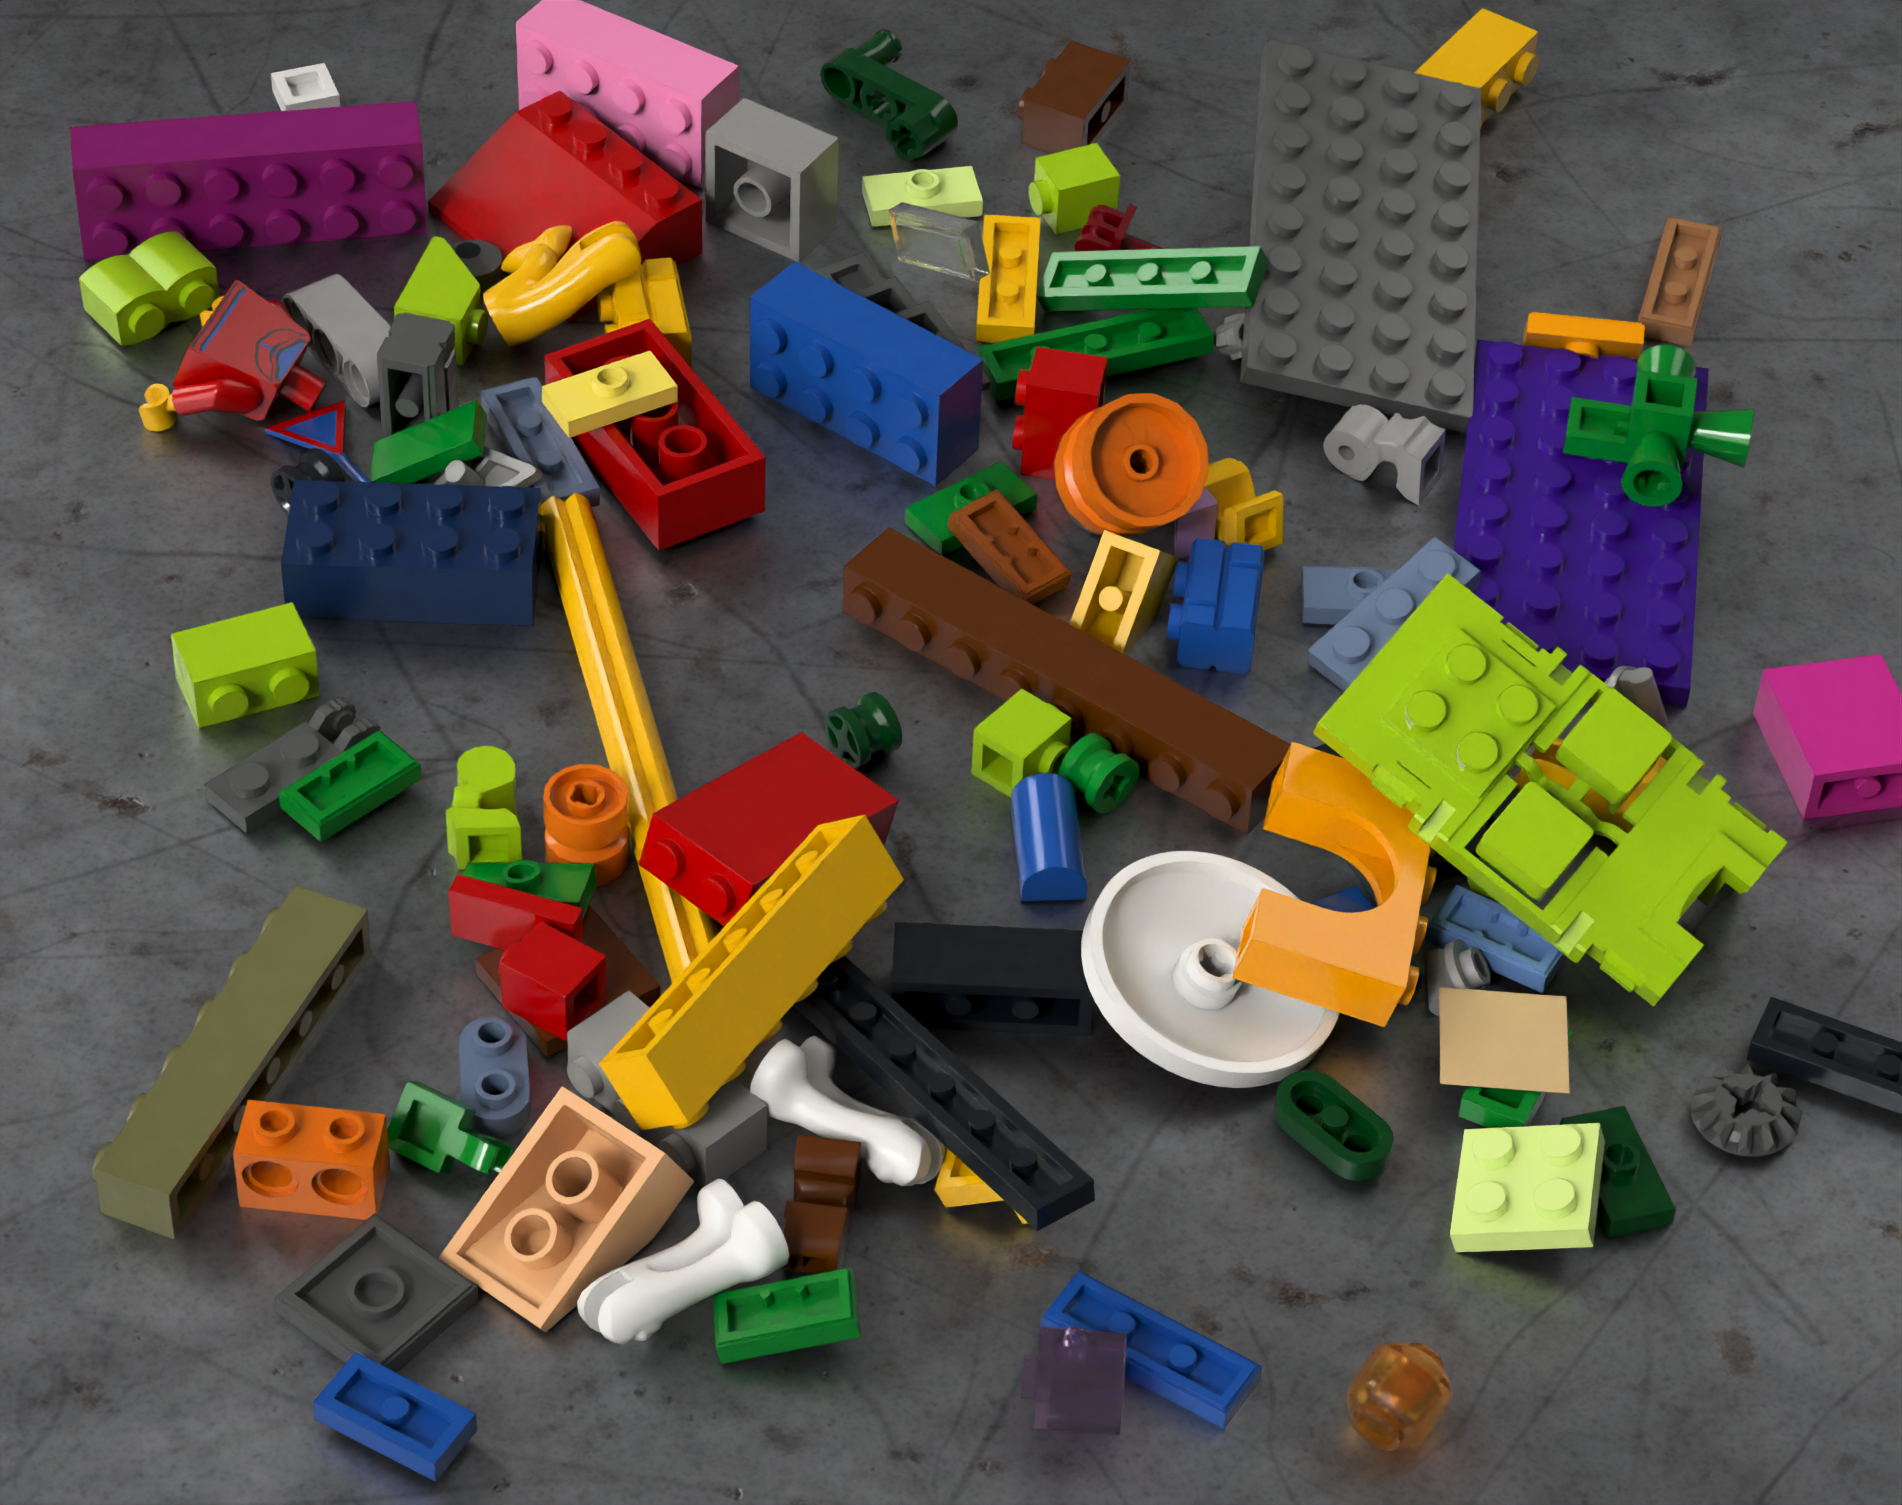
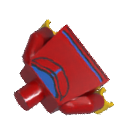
M235 280L225 296H220L213 301V311L204 310L200 313L202 329L187 349L172 384L175 386L172 394H170L168 387L165 385L153 384L147 388L144 394L147 404L141 405L138 409L144 427L154 432L166 430L174 425L177 420V413L181 416L208 411L237 413L258 421L266 418L280 396L311 412L322 395L327 381L299 366L311 338L309 333L295 322L283 303L277 300H265L245 284Z

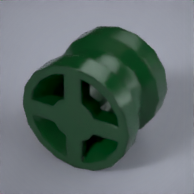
M875 691L859 697L855 707L851 709L844 706L838 707L828 712L825 717V730L833 751L838 758L854 769L868 764L872 754L876 752L889 754L899 749L902 744V730L895 711L890 703Z

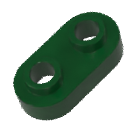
M1313 1070L1297 1071L1286 1076L1280 1082L1277 1088L1274 1115L1278 1125L1331 1171L1343 1178L1365 1181L1376 1178L1385 1172L1391 1161L1394 1142L1393 1132L1385 1120L1334 1078L1325 1073ZM1304 1112L1313 1113L1315 1115H1306Z

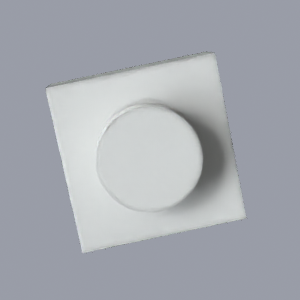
M325 63L271 73L272 91L281 111L340 107V95Z

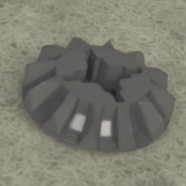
M1750 1064L1741 1072H1733L1728 1067L1722 1065L1714 1077H1701L1691 1102L1693 1122L1704 1138L1724 1151L1741 1156H1765L1778 1152L1788 1146L1798 1132L1802 1110L1796 1106L1795 1089L1780 1087L1776 1072L1765 1077L1755 1075ZM1749 1100L1759 1103L1758 1110L1750 1109L1745 1114L1741 1113L1736 1119L1734 1118L1736 1104L1744 1105Z

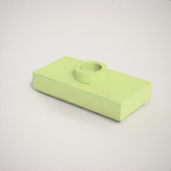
M972 166L933 170L917 169L911 172L862 176V194L872 227L982 216L983 199Z

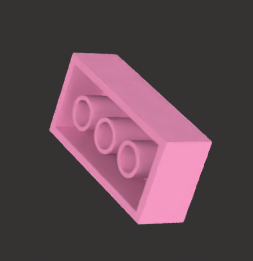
M541 0L516 22L519 110L557 91H561L672 177L699 189H703L706 186L705 132L739 102L738 65L581 0Z

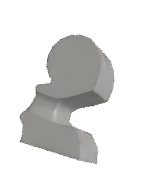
M1359 404L1352 406L1343 415L1337 425L1325 437L1323 447L1328 460L1337 469L1349 475L1350 478L1365 481L1379 463L1384 461L1394 463L1398 472L1396 488L1406 499L1419 506L1443 475L1446 429L1432 424L1425 416L1405 419L1399 413H1395L1388 420L1379 410L1369 405Z

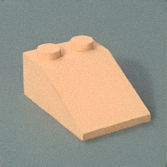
M562 1086L438 1258L546 1333L577 1306V1301L582 1291L593 1281L623 1266L655 1238L692 1186L694 1180L666 1153Z

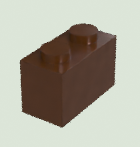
M1071 41L1057 59L1052 58L1049 60L1042 78L1034 88H1027L1020 99L1018 118L1023 120L1021 144L1052 154L1097 143L1127 105L1131 60Z

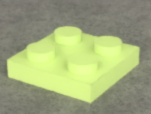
M1600 1123L1464 1129L1450 1237L1455 1253L1593 1247L1605 1145Z

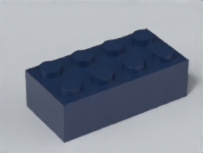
M294 480L281 560L284 603L293 602L300 619L534 626L542 550L540 488Z

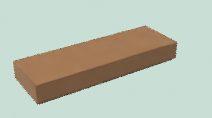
M1667 217L1638 318V323L1645 325L1644 337L1692 347L1723 228Z

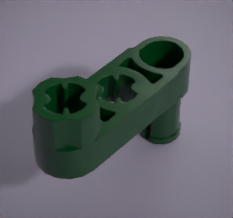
M882 29L856 49L846 48L821 67V82L826 91L833 98L843 103L845 107L884 127L886 139L892 145L896 155L903 160L912 162L951 137L957 131L958 119L954 108L943 96L887 67L901 58L902 54L899 52L902 50V46L895 34L889 30Z

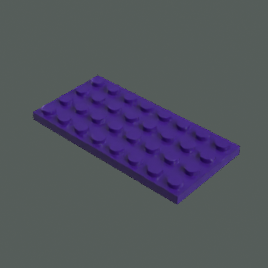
M1477 339L1474 358L1473 415L1468 418L1453 546V550L1480 570V585L1472 592L1504 617L1502 620L1503 624L1506 625L1510 622L1539 645L1537 651L1543 648L1552 654L1559 647L1566 652L1567 656L1562 665L1572 673L1581 664L1602 682H1605L1619 666L1647 667L1653 672L1662 703L1687 707L1691 689L1704 453L1687 448L1683 470L1680 471L1682 491L1674 501L1656 507L1644 506L1632 501L1624 493L1621 484L1622 476L1628 463L1564 454L1563 450L1571 397L1631 406L1638 359L1599 355V358L1596 359L1586 355H1578L1568 349H1550L1518 345L1506 341L1494 342ZM1696 367L1694 378H1697L1694 411H1706L1709 368Z

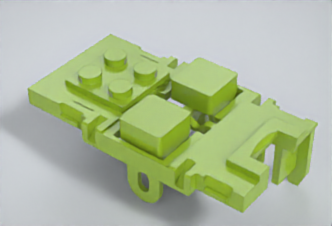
M1447 573L1317 722L1313 734L1371 779L1370 784L1399 808L1404 806L1412 812L1414 816L1408 824V829L1468 877V884L1473 892L1502 904L1571 961L1578 963L1586 953L1601 964L1599 968L1630 993L1632 990L1654 1007L1704 946V944L1677 924L1683 914L1696 899L1707 906L1725 883L1739 894L1748 892L1788 842L1772 829L1767 833L1764 830L1767 826L1737 802L1733 805L1729 803L1732 797L1722 790L1728 780L1717 773L1710 782L1698 773L1705 762L1674 739L1669 731L1616 689L1607 686L1581 664L1573 673L1562 665L1567 653L1559 647L1552 654L1543 648L1537 651L1539 645L1510 622L1506 625L1503 624L1502 620L1504 617ZM1591 700L1594 702L1593 706L1566 736L1555 753L1556 760L1578 777L1567 790L1559 783L1546 778L1536 761L1526 752L1533 745L1545 754L1583 707ZM1662 756L1667 760L1622 815L1623 818L1634 826L1628 834L1612 823L1599 820L1592 810L1582 802L1592 788L1611 803L1607 810L1614 815L1652 770L1659 758ZM1517 764L1525 771L1530 782L1522 788L1484 833L1475 850L1480 856L1478 859L1466 850L1465 847L1518 785L1507 775ZM1593 833L1607 837L1618 845L1610 856L1596 846L1543 910L1538 907L1575 862L1593 836Z

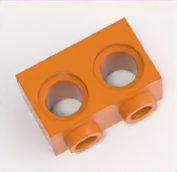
M248 1100L233 1151L239 1207L367 1220L374 1213L379 1215L390 1171L386 1114Z

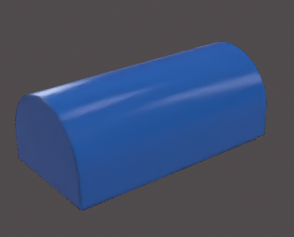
M1040 773L1028 776L1014 787L1010 805L1021 902L1086 900L1087 882L1074 787L1069 780L1057 774Z

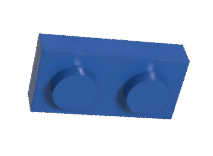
M356 1352L313 1401L316 1421L435 1482L477 1432L475 1412Z

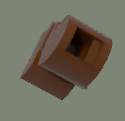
M798 1134L794 1160V1201L787 1200L784 1217L786 1218L784 1237L788 1245L789 1259L787 1264L781 1267V1269L816 1274L841 1269L847 1235L850 1233L851 1211L855 1209L861 1181V1142Z

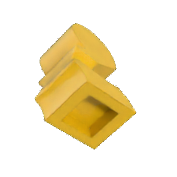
M1225 458L1209 464V473L1205 487L1218 502L1215 538H1218L1219 541H1225L1226 546H1231L1235 542L1261 545L1263 550L1283 544V494L1274 490L1256 497L1250 471L1241 461Z

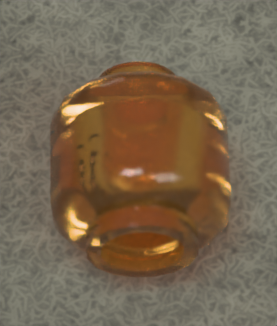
M1387 1342L1374 1348L1350 1382L1345 1398L1348 1411L1351 1414L1349 1417L1350 1423L1356 1433L1372 1446L1382 1450L1393 1451L1398 1449V1447L1410 1449L1424 1443L1448 1408L1453 1398L1451 1381L1444 1371V1364L1438 1354L1432 1349L1415 1342L1409 1344Z

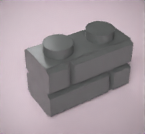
M408 313L397 314L388 331L389 337H385L377 352L382 438L459 407L456 351L454 350L456 345L455 325L451 324L450 321Z

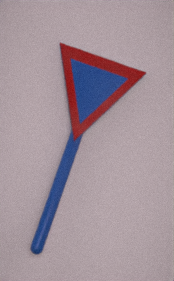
M345 400L264 428L266 434L309 449L318 448L333 457L354 482L371 483L344 453Z

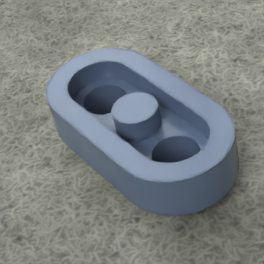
M488 1016L476 1019L462 1030L458 1039L461 1102L477 1109L469 1126L471 1130L491 1137L508 1136L523 1128L529 1120L531 1113L526 1035L516 1022L505 1017Z

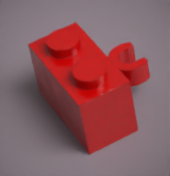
M1037 347L1031 369H1020L1016 385L1015 404L1025 406L1024 415H1017L1012 449L1022 451L1021 475L1055 480L1054 460L1062 436L1079 417L1104 405L1108 357Z

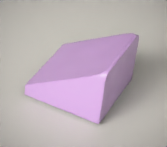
M1205 486L1201 497L1184 516L1175 519L1174 556L1179 559L1190 556L1192 542L1197 538L1215 540L1218 502Z

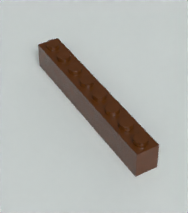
M890 527L844 566L843 612L851 615L858 622L871 626L900 642L907 649L929 658L952 671L956 676L967 679L996 695L1004 702L1009 700L1020 689H1024L1040 700L1054 705L1062 713L1072 718L1070 737L1078 741L1089 733L1102 735L1111 742L1115 754L1125 753L1138 763L1140 776L1155 783L1162 790L1177 795L1206 811L1213 818L1224 821L1247 835L1265 818L1272 782L1291 745L1290 743Z

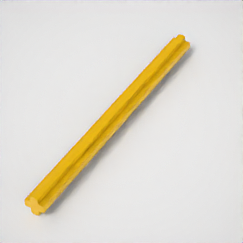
M575 492L566 501H562L553 495L541 505L542 533L610 769L624 779L628 788L629 817L627 825L636 860L639 864L652 814L678 800V796L590 502L585 496ZM638 865L671 982L673 983L719 932L716 922L712 917Z

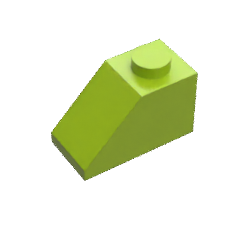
M433 236L394 306V316L396 318L397 314L408 313L450 321L451 324L455 325L456 345L454 350L456 351V362L458 365H464L474 344L480 345L486 336L488 312L481 309V293L478 281L445 238Z

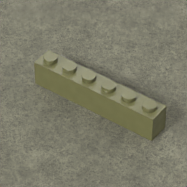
M296 885L281 907H274L268 913L263 923L261 935L248 953L242 952L238 955L230 970L229 979L215 999L209 998L203 1004L199 1011L196 1025L182 1046L176 1045L170 1050L165 1059L162 1074L148 1093H141L135 1099L125 1126L113 1142H106L98 1151L93 1163L92 1178L96 1181L100 1212L102 1214L173 1240L177 1238L233 1156L247 1101H271L370 957L371 947L367 909Z

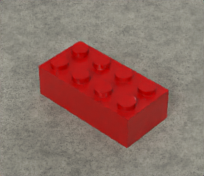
M649 318L544 355L545 385L647 351H651L678 385V402L571 437L584 458L658 551L765 512L766 457Z

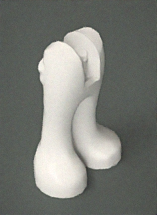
M814 1035L799 1047L791 1041L783 1039L770 1049L760 1063L752 1080L750 1092L767 1104V1116L783 1122L796 1124L824 1138L861 1142V1159L866 1162L868 1168L884 1183L913 1186L915 1184H924L939 1175L945 1155L943 1143L914 1120L868 1106L839 1089L832 1080L836 1063V1049L827 1042Z
M718 1178L704 1186L698 1193L697 1208L700 1225L696 1231L670 1248L618 1267L593 1281L582 1291L577 1301L578 1313L590 1328L601 1332L604 1338L611 1342L624 1345L633 1340L646 1341L661 1328L664 1321L683 1310L738 1283L762 1279L786 1265L789 1259V1250L780 1226L762 1203L753 1201L744 1206L734 1189L725 1180Z

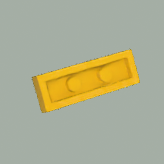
M984 214L976 342L997 343L1034 335L1041 218Z

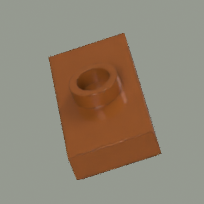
M998 489L950 514L947 528L999 587L1034 605L1069 585L1072 572Z

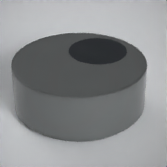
M465 240L451 246L480 284V291L491 288L501 280L503 270L501 269L502 254L495 245L483 240Z

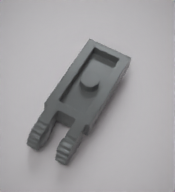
M337 697L336 700L332 699L329 704L325 703L317 708L308 724L303 722L204 784L206 800L245 833L251 834L285 812L280 808L279 791L374 734L381 727L370 718L357 720V723L353 725V720L356 718L355 713L357 712L355 706L343 697L341 699ZM337 738V740L335 741V743H334V745H333V744L331 743V741H333L334 739Z

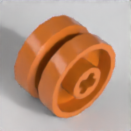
M1154 393L1126 394L1079 417L1062 436L1054 460L1056 488L1066 510L1086 529L1101 535L1106 530L1125 538L1136 537L1184 516L1201 497L1209 473L1207 443L1196 420L1177 402Z

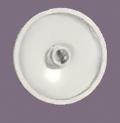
M1172 851L1155 854L1133 862L1118 872L1103 888L1090 911L1083 929L1081 941V958L1087 985L1095 1003L1112 1028L1130 1046L1151 1062L1169 1072L1202 1084L1228 1088H1251L1281 1081L1286 1076L1305 1067L1315 1057L1329 1037L1338 1020L1339 1013L1232 978L1242 927L1261 889L1264 888L1300 900L1281 883L1243 862L1221 855L1197 851Z

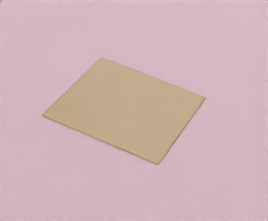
M1439 987L1440 1084L1570 1094L1566 996Z

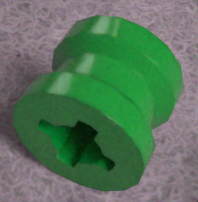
M1089 733L1070 748L1060 765L1058 775L1071 782L1075 793L1083 792L1087 804L1103 814L1116 809L1126 800L1138 780L1140 769L1138 763L1125 753L1115 754L1111 742L1102 735Z

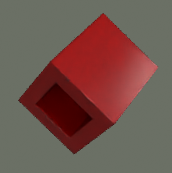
M542 921L521 941L516 940L511 943L501 957L498 972L501 978L502 1007L567 1042V1032L596 1013L608 1001L606 955Z

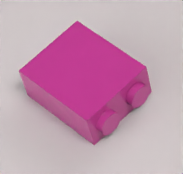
M1881 654L1763 669L1753 715L1803 820L1902 806V694Z

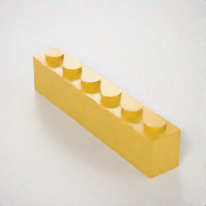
M866 815L817 825L599 1063L600 1067L641 1130L672 1126L674 1129H683L701 1119L709 1109L707 1102L722 1085L734 1080L746 1068L744 1060L758 1044L770 1039L781 1029L783 1023L780 1019L795 1003L808 997L817 988L818 981L816 979L825 968L851 950L853 947L851 939L864 924L873 921L886 910L888 906L886 903L887 898L902 883L904 878Z

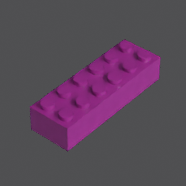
M416 101L70 127L72 171L84 260L129 255L147 239L170 231L179 232L198 251L427 233L423 147Z

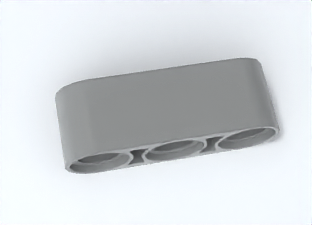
M340 274L331 275L285 294L282 298L283 305L295 322L310 335L311 341L307 350L359 405L368 407L380 402L377 352L385 337H389L388 331L391 326Z

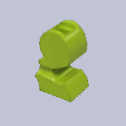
M479 746L469 749L458 759L456 765L458 786L454 787L453 802L451 807L446 810L448 853L455 857L457 870H464L467 863H512L522 860L521 827L517 819L515 763L505 750L498 747Z

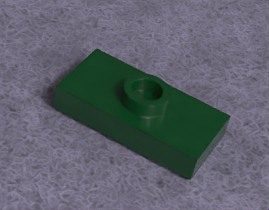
M1625 1106L1561 1118L1560 1125L1600 1123L1605 1145L1597 1215L1608 1237L1673 1224L1676 1208Z

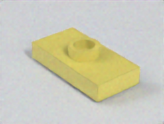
M651 351L542 386V403L568 438L678 402V385Z

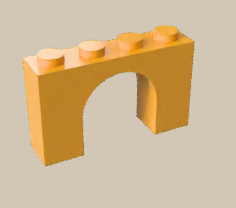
M1292 742L1273 779L1263 829L1328 850L1350 862L1364 875L1371 885L1378 907L1363 912H1338L1262 888L1242 927L1232 978L1385 1027L1398 1003L1405 1006L1409 1004L1417 985L1419 968L1410 965L1412 954L1416 955L1418 953L1427 929L1428 917L1419 915L1420 905L1426 904L1434 885L1436 868L1428 865V859L1436 851L1408 829V824L1414 814L1404 806L1399 808L1370 784L1372 780L1346 759Z

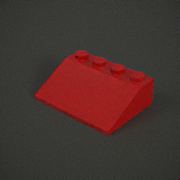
M557 91L515 112L428 200V210L465 240H483L495 245L502 254V262L516 247L534 241L551 227L560 225L572 227V236L569 246L564 253L565 255L583 236L612 221H621L628 224L635 234L641 252V265L648 259L672 258L676 262V266L702 253V199L561 91ZM597 295L566 321L569 323L598 308Z

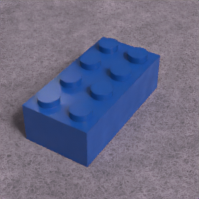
M795 261L750 296L751 388L934 486H937L979 450L983 375L982 358Z

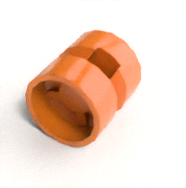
M578 764L565 767L552 775L544 787L546 863L594 864L598 882L596 887L609 884L622 875L629 863L628 788L624 779L609 768L596 764Z

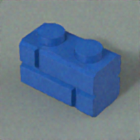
M1197 538L1192 542L1189 562L1177 561L1173 598H1182L1184 601L1183 604L1171 603L1167 640L1178 641L1177 662H1179L1181 667L1209 670L1211 666H1215L1217 671L1246 674L1248 670H1251L1265 550L1262 549L1261 545L1233 542L1231 546H1226L1225 541Z

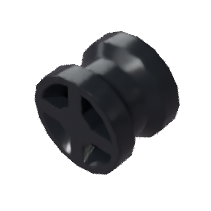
M312 448L301 455L298 465L295 467L285 465L272 473L271 487L274 496L288 516L294 480L346 482L337 463L328 453L318 448Z

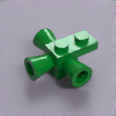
M1657 345L1648 348L1639 356L1636 364L1637 375L1631 406L1571 397L1563 453L1584 456L1590 459L1628 463L1621 480L1622 489L1632 501L1651 507L1663 506L1671 503L1680 495L1682 491L1680 471L1683 470L1687 448L1743 468L1745 467L1752 432L1754 409L1694 411L1697 378H1694L1696 365L1691 355L1679 347Z

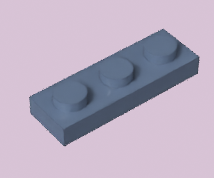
M537 377L480 391L481 407L487 413V420L507 456L532 465L543 473V477L529 486L530 488H540L541 505L553 495L562 501H566L574 492L585 496L589 500L591 508L600 505V487L572 438H568L542 403V386Z
M1434 536L1307 650L1308 664L1342 691H1345L1447 573L1472 592L1480 585V570Z

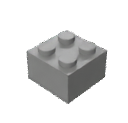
M744 97L705 132L706 222L799 263L837 228L839 138Z

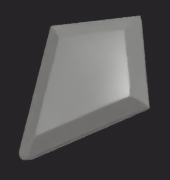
M484 446L482 456L465 463L460 460L449 463L445 472L437 479L434 485L529 487L543 477V473L532 465Z

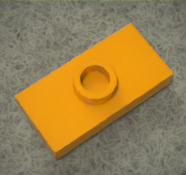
M1531 312L1528 314L1522 345L1550 349H1568L1578 355H1586L1596 359L1599 358V355L1625 356L1631 359H1638L1644 343L1645 325L1638 322Z

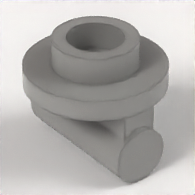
M1622 665L1617 667L1611 676L1605 680L1604 683L1607 686L1616 689L1662 727L1667 725L1668 719L1650 668H1635Z
M1459 939L1447 943L1444 949H1433L1425 955L1429 1010L1435 1015L1439 1016V987L1485 990V985L1490 983V971L1482 953L1476 947L1468 948Z

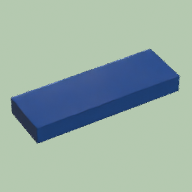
M1080 1271L1075 1274L1041 1317L1040 1333L1222 1429L1226 1428L1260 1382L1261 1365Z

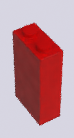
M800 732L654 812L638 865L725 927L817 825L866 815L882 844L885 846L899 799Z

